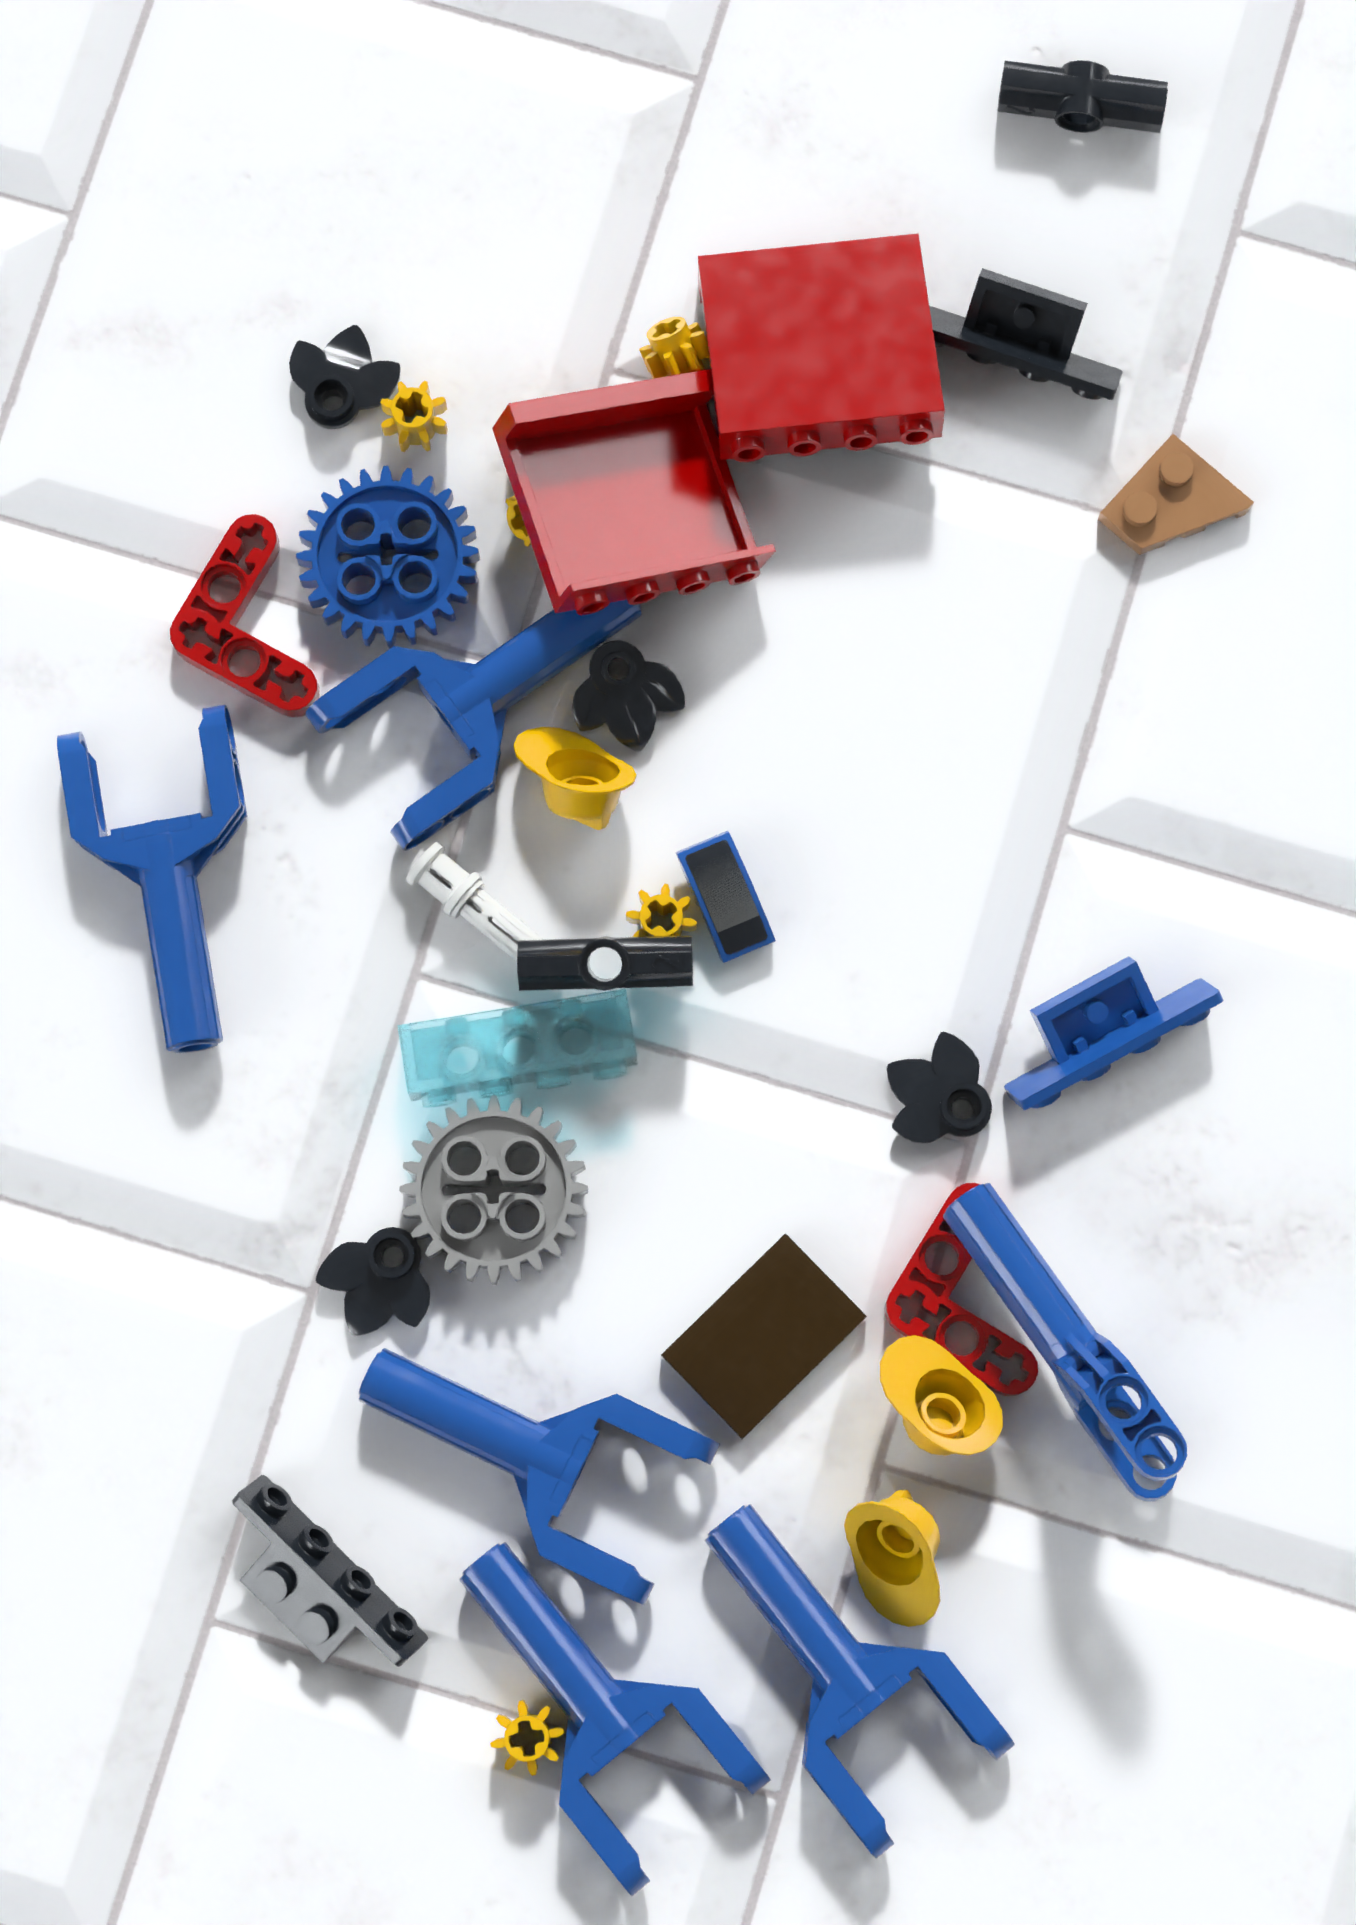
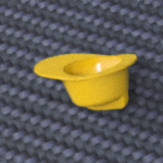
M556 727L527 729L517 736L513 745L516 757L541 778L544 798L549 810L558 816L576 820L595 830L606 828L611 813H613L619 802L621 791L633 785L637 776L632 766L613 757L588 738L566 729Z
M916 1335L899 1338L886 1348L880 1361V1382L886 1398L903 1417V1425L909 1438L920 1449L935 1455L960 1454L969 1456L986 1451L997 1441L1003 1428V1416L995 1394L980 1379L966 1369L950 1352L932 1339Z
M898 1490L889 1498L882 1499L880 1502L858 1503L848 1511L844 1528L851 1548L858 1581L866 1599L879 1614L892 1623L907 1627L925 1624L936 1614L941 1601L940 1584L934 1563V1558L940 1544V1533L936 1521L922 1505L913 1501L908 1490Z

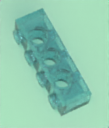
M626 989L397 1025L407 1093L411 1101L422 1100V1105L425 1108L456 1103V1094L479 1091L480 1098H491V1095L502 1097L514 1093L513 1085L536 1081L537 1089L562 1087L571 1084V1075L593 1072L594 1080L618 1078L628 1074L627 1066L638 1065ZM570 1029H583L591 1035L593 1041L585 1053L570 1055L560 1047L561 1037ZM522 1037L533 1042L536 1047L535 1053L524 1064H512L503 1057L504 1048L510 1040ZM463 1046L474 1049L478 1053V1062L471 1071L458 1074L447 1068V1058L454 1049Z

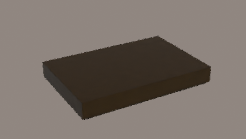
M785 1233L661 1354V1357L743 1439L867 1316Z

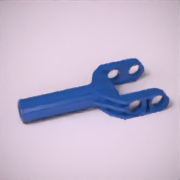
M626 599L611 602L606 608L588 615H578L576 610L555 613L553 609L476 664L444 659L434 652L393 646L317 699L307 709L305 715L320 734L331 729L345 728L417 678L419 689L471 761L475 758L477 759L406 808L402 819L393 826L390 833L402 850L407 851L418 846L494 793L507 709L642 616L640 604H628Z
M226 705L203 708V719L198 728L212 816L204 818L201 813L155 820L143 824L111 829V835L109 836L107 834L96 760L88 752L83 733L79 731L57 736V751L71 838L81 848L141 887L166 1049L175 1053L202 1051L213 1048L218 1043L223 1042L197 877L211 857L227 846L247 818L233 726Z
M990 1183L980 1184L965 1192L949 1205L943 1218L1049 1365L1060 1390L1077 1420L1126 1489L1135 1498L1143 1501H1157L1164 1498L1172 1490L1177 1473L1183 1468L1187 1458V1444L1182 1433L1131 1362L1110 1340L1096 1332ZM1122 1386L1130 1387L1138 1393L1141 1401L1140 1410ZM1109 1410H1121L1130 1418L1120 1419L1113 1416ZM1099 1419L1115 1441L1107 1439L1101 1433ZM1158 1436L1166 1437L1174 1444L1177 1454L1175 1462L1173 1456ZM1153 1457L1164 1464L1165 1469L1152 1468L1143 1458ZM1133 1468L1153 1481L1166 1480V1482L1155 1490L1142 1488L1134 1479Z
M383 1348L374 1357L358 1392L360 1402L513 1475L526 1510V1517L539 1555L642 1605L646 1604L655 1583L642 1577L635 1566L550 1526L554 1516L561 1517L599 1437L600 1431L595 1429L600 1419L683 1459L696 1458L711 1465L720 1446V1443L618 1394L538 1422L386 1348Z
M751 1504L747 1507L743 1505L707 1534L709 1537L704 1541L812 1678L802 1765L875 1859L895 1844L886 1832L885 1819L830 1750L825 1741L831 1736L839 1739L912 1679L909 1675L911 1671L915 1669L968 1738L973 1743L983 1746L995 1760H998L1015 1746L1007 1731L945 1652L858 1642Z
M506 1542L501 1545L499 1543L496 1544L462 1572L463 1576L459 1579L460 1582L568 1717L559 1806L631 1896H634L646 1886L650 1879L640 1867L638 1853L579 1779L587 1773L592 1777L665 1717L666 1714L662 1710L668 1705L672 1704L729 1777L742 1782L752 1795L771 1781L763 1768L699 1688L614 1679Z

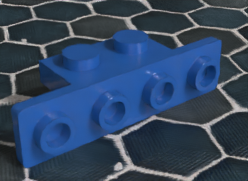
M1128 956L1029 1010L1052 1059L1007 1083L1004 1088L1008 1097L1023 1110L1048 1106L1061 1096L1062 1090L1079 1081H1090L1101 1077L1110 1070L1111 1063L1130 1053L1137 1054L1150 1050L1160 1042L1162 1035L1179 1026H1190L1204 1020L1210 1014L1211 1008L1224 1001L1219 989L1199 978L1155 1002L1137 961Z

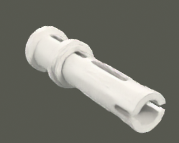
M439 841L429 847L406 877V881L412 886L416 884L421 885L444 904L443 912L449 917L454 916L457 918L460 915L463 916L516 961L518 942L495 924L493 918L519 940L543 939L524 924L521 919L483 890L485 884L481 881L482 877L476 872L468 874L445 855V846ZM436 871L448 880L452 887L436 874ZM475 902L482 908V912L471 903Z

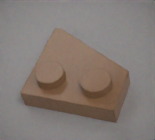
M1172 434L1100 512L1098 520L1137 554L1141 555L1164 546L1169 540L1177 537L1186 538L1202 532L1206 529V526L1235 516V518L1244 516L1252 508L1254 501L1176 435Z

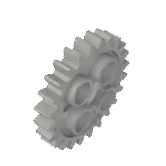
M491 1095L488 1110L481 1112L473 1098L467 1099V1115L462 1118L452 1108H445L449 1125L443 1129L437 1124L428 1121L426 1126L434 1139L430 1144L413 1140L411 1144L418 1154L422 1156L421 1161L403 1162L402 1166L405 1171L416 1177L415 1182L399 1186L401 1194L416 1198V1203L402 1210L403 1216L410 1219L421 1218L422 1223L411 1232L413 1239L420 1240L431 1236L433 1240L425 1252L426 1256L432 1259L445 1251L448 1255L445 1260L444 1270L451 1273L463 1262L466 1264V1279L470 1282H473L477 1277L480 1268L487 1269L492 1285H497L501 1269L509 1268L515 1281L519 1282L522 1277L521 1264L529 1262L537 1272L541 1273L543 1265L539 1255L547 1251L552 1256L560 1258L562 1252L555 1241L557 1237L562 1236L575 1240L577 1236L574 1229L566 1223L568 1217L582 1218L586 1214L585 1209L572 1203V1197L588 1193V1185L572 1181L573 1176L580 1174L586 1169L584 1161H567L566 1159L577 1147L575 1140L571 1139L557 1143L556 1138L562 1130V1123L558 1120L543 1128L541 1122L544 1111L540 1106L534 1109L528 1117L522 1116V1102L520 1098L514 1099L508 1112L501 1111L496 1095ZM524 1146L537 1151L540 1159L537 1168L527 1175H517L509 1170L507 1161L512 1151ZM471 1147L480 1152L481 1164L470 1175H457L450 1169L451 1156L460 1148ZM499 1176L502 1185L505 1187L529 1186L533 1184H541L546 1187V1191L542 1195L504 1192L499 1196V1203L490 1204L486 1194L481 1192L445 1195L442 1190L446 1185L486 1187L489 1186L490 1177ZM464 1204L474 1205L481 1212V1220L478 1227L472 1232L465 1234L452 1230L449 1220L453 1210ZM529 1204L538 1210L540 1215L539 1222L530 1232L516 1233L507 1225L508 1214L517 1205Z

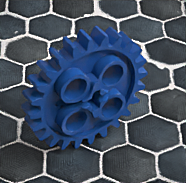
M383 466L380 481L374 482L367 471L362 469L360 470V486L355 488L344 478L339 479L342 496L337 499L331 494L323 492L321 498L326 512L322 513L315 510H308L307 512L309 522L316 528V531H299L301 543L311 548L296 554L299 566L310 568V570L299 576L302 587L316 588L308 597L311 607L314 609L328 604L322 615L324 623L329 626L342 618L341 632L343 637L348 639L360 628L362 629L364 644L369 647L377 633L384 634L389 649L395 645L397 633L404 632L411 645L417 644L416 629L422 626L431 635H438L435 618L440 615L444 619L454 622L456 616L450 603L455 601L468 604L470 601L468 592L460 584L477 583L478 580L477 572L471 567L466 566V564L480 561L479 549L466 545L477 538L475 527L469 525L460 526L468 518L466 507L463 505L449 509L454 500L452 490L449 488L436 496L433 495L435 482L434 478L430 475L419 486L414 485L411 468H407L402 474L400 481L392 479L389 467ZM413 520H423L430 525L427 534L417 539L407 538L401 532L404 526ZM356 522H368L374 526L373 532L366 539L357 541L346 536L348 528ZM395 549L396 555L392 558V564L382 565L380 559L384 558L385 550ZM430 552L438 553V557L434 560H428L422 556ZM343 554H349L354 557L346 562L338 560ZM413 574H425L431 578V584L423 592L410 593L402 588L406 578ZM366 575L375 580V585L366 594L355 595L346 590L350 580L356 576Z

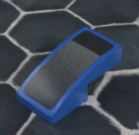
M728 831L675 852L694 901L701 910L719 958L723 963L776 941L751 879Z

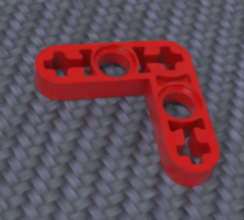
M257 514L244 515L236 519L229 527L174 618L170 627V640L178 656L187 663L282 715L291 718L302 717L307 709L320 697L319 684L312 670L305 664L236 627L275 562L280 550L278 535L273 524L268 519ZM258 531H261L266 547L263 550L254 547L245 559L247 569L253 571L250 575H247L237 564L226 560L231 556L235 562L239 563L245 553V546L241 537L244 534L253 537ZM221 576L235 577L240 582L241 589L239 595L228 603H220L210 597L211 584ZM201 625H205L204 631L207 637L212 642L221 646L216 664L211 662L216 657L212 648L200 642L194 644L192 649L188 648L189 642L184 635L187 629L197 631ZM224 637H230V639L223 645ZM243 649L255 651L260 655L261 660L259 669L248 677L236 676L230 671L229 667L231 657ZM274 662L279 664L274 671L281 680L293 684L298 677L302 678V686L307 693L304 698L294 695L289 702L284 701L285 694L283 689L276 683L268 680ZM267 681L266 690L259 689Z
M965 1183L956 1187L948 1196L887 1297L885 1316L889 1325L903 1336L916 1335L927 1338L922 1333L928 1329L930 1324L917 1317H914L909 1323L903 1322L899 1318L902 1308L896 1304L897 1298L901 1296L902 1298L909 1299L914 1293L919 1294L924 1298L920 1307L933 1317L937 1315L939 1306L946 1309L950 1314L937 1326L933 1341L950 1352L966 1369L992 1391L1003 1396H1017L1026 1392L1036 1381L1038 1362L1034 1354L1025 1345L948 1299L971 1262L972 1257L956 1235L940 1231L939 1226L942 1221L946 1222L943 1215L949 1205L965 1192L980 1185L978 1183ZM946 1243L955 1250L958 1263L953 1272L947 1275H937L927 1268L925 1253L930 1245ZM956 1322L969 1324L977 1334L976 1348L968 1355H956L945 1344L944 1335L946 1329ZM989 1337L999 1342V1346L991 1353L1003 1360L1010 1359L1014 1354L1023 1359L1020 1363L1021 1371L1026 1374L1023 1382L1014 1379L1008 1385L1003 1384L999 1380L1002 1370L988 1360L984 1364L983 1372L972 1365L985 1352Z

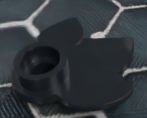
M352 325L337 334L323 351L316 345L299 340L296 342L291 353L289 368L292 380L305 393L306 411L310 419L320 427L339 429L347 426L356 418L359 410L381 406V399H389L400 380L401 367L399 363L393 361L372 362L368 341L358 325ZM331 396H337L343 400L342 406L333 411L324 408L323 403Z
M615 640L602 644L593 653L589 663L590 677L575 691L572 703L573 716L579 731H590L606 723L610 732L620 743L635 751H641L653 734L656 723V711L673 712L684 709L685 695L676 675L666 665L645 661L641 652L634 645L626 641ZM617 657L625 660L628 665L627 675L620 680L613 679L608 673L609 662Z
M943 1031L939 1034L934 1044L931 1061L925 1059H903L888 1064L886 1071L891 1091L898 1101L905 1105L895 1117L892 1129L905 1139L915 1143H931L947 1133L956 1137H970L982 1131L989 1122L992 1113V1103L987 1091L978 1084L979 1060L973 1050L961 1039ZM959 1099L967 1100L973 1107V1115L967 1119L957 1118L952 1112V1104Z
M389 1227L381 1229L374 1233L367 1243L346 1242L341 1244L323 1261L315 1280L317 1284L325 1288L346 1292L344 1298L345 1319L349 1332L354 1336L365 1335L378 1330L389 1321L393 1314L405 1324L417 1327L430 1305V1287L419 1272L422 1260L420 1245L408 1231L401 1228ZM392 1246L401 1248L404 1254L402 1263L394 1268L385 1266L382 1260L384 1251Z

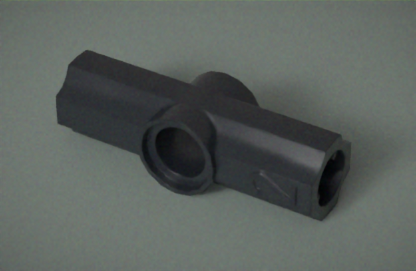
M1005 60L997 111L1054 119L1059 127L1080 133L1095 132L1103 126L1160 133L1166 107L1168 82L1112 75L1105 66L1092 61H1070L1064 64L1062 68Z
M603 936L599 938L517 941L519 991L571 989L607 991L615 988L693 986L692 936L617 938ZM597 948H611L621 957V971L614 978H599L591 970L589 964L590 956Z

